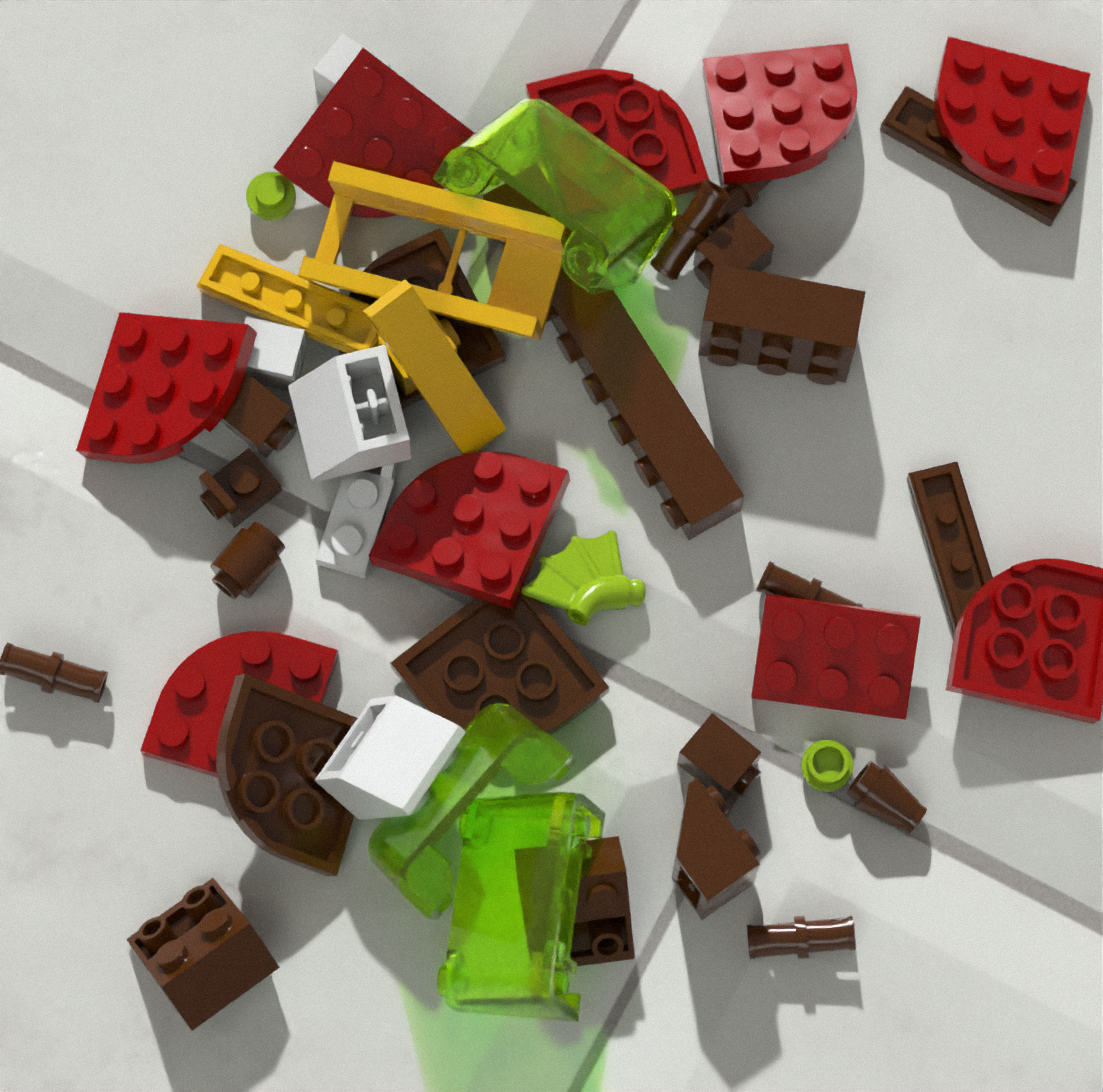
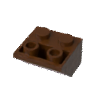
M697 777L688 784L671 878L701 920H703L753 885L760 866L756 858L761 855V852L745 829L742 828L737 832L725 816L730 812L729 807L718 790L712 785L706 789Z
M619 836L514 850L530 973L635 959L627 871Z
M214 878L203 885L189 890L181 901L160 916L147 920L135 934L126 939L191 1031L280 968L250 922Z

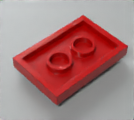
M765 594L751 698L906 720L921 617L916 614Z

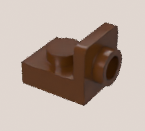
M250 448L246 449L213 476L208 471L199 476L204 492L199 498L203 505L216 520L225 516L234 528L282 491L281 484Z

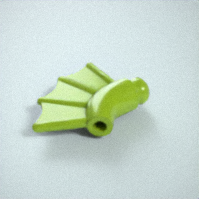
M610 530L607 534L597 538L573 536L571 542L560 553L551 556H541L539 559L541 566L538 576L521 589L522 594L566 610L568 617L574 623L582 626L587 625L599 611L626 609L628 605L639 607L644 603L646 595L645 584L642 580H629L628 576L623 574L617 534L614 530Z

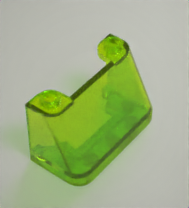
M525 99L508 108L451 150L433 177L435 181L449 191L471 197L482 193L489 185L497 186L501 181H504L572 231V234L565 243L561 253L563 269L572 281L592 295L635 284L671 227L677 214L676 200L666 186L549 102L542 99Z
M495 703L482 709L464 729L466 733L456 747L458 754L453 763L446 770L438 773L428 788L430 796L424 806L410 816L385 818L369 839L368 851L371 861L394 887L428 919L437 921L454 902L449 895L453 886V874L450 868L452 863L433 846L499 771L504 768L521 784L525 782L537 785L547 782L551 778L560 782L576 764L572 753L545 730L509 704Z
M552 792L477 798L471 802L469 808L463 809L459 821V832L463 844L446 964L440 966L437 975L438 993L444 996L446 1004L453 1010L466 1013L578 1022L582 995L569 992L570 981L568 974H576L577 963L570 959L581 868L583 858L591 859L592 847L586 843V840L588 838L602 839L605 812L584 794Z

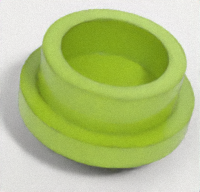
M265 172L259 174L247 187L246 200L248 207L258 218L268 221L279 220L287 216L294 208L296 202L295 187L281 173Z
M820 740L811 744L804 752L801 760V772L805 781L812 788L822 792H833L845 786L851 778L853 759L848 749L841 743L834 740Z

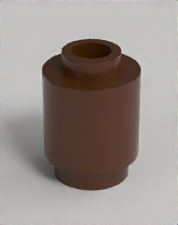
M253 522L248 529L241 528L210 565L216 574L212 582L224 594L234 600L239 595L248 599L251 598L281 562L279 555L284 551L285 545L274 533L258 522Z

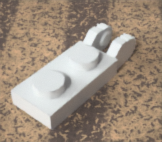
M398 463L382 466L380 476L360 471L342 477L315 559L316 565L366 578L371 563L368 555L382 528L395 489L394 476Z

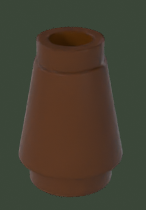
M869 761L863 767L846 795L855 800L854 807L899 829L901 828L908 834L915 829L927 811V808L919 803L920 801L885 764L879 767L872 761Z

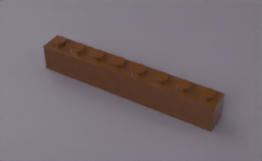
M534 167L484 194L483 200L567 221L565 237L569 247L546 322L551 320L560 336L556 337V341L567 362L572 364L576 361L586 376L582 378V383L595 405L602 402L612 417L608 420V425L617 442L622 447L629 444L638 460L634 461V466L640 479L647 488L655 486L664 502L660 504V507L669 525L674 530L681 527L688 540L740 512L744 498L742 491L537 169Z

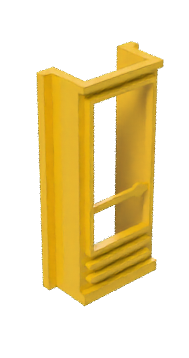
M333 161L328 181L335 194L315 258L303 257L298 273L300 278L378 299L401 282L336 265L354 204L364 205L459 230L444 282L439 284L438 291L412 285L429 312L518 336L541 340L569 247L565 237L567 221ZM467 233L506 242L487 304L452 295L453 286L451 284Z

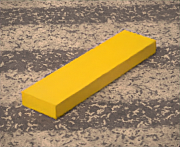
M219 244L196 285L200 292L270 322L305 330L306 337L347 354L378 346L377 338L380 334L363 311L370 306L369 304L313 281L300 278L296 274L223 244Z
M405 279L363 310L462 455L479 451L507 429L412 285Z

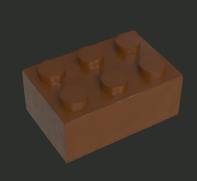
M714 263L698 355L706 356L710 362L721 366H734L737 363L757 366L759 371L769 375L780 376L791 372L806 375L808 380L817 384L832 385L836 381L846 383L856 348L866 292Z

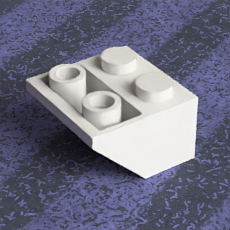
M385 345L335 356L288 386L312 483L412 459L410 439Z
M397 695L372 698L314 781L359 820L410 816L419 811L427 802L430 796L428 788L438 773L446 770L455 760L458 754L456 747L466 731L459 725Z

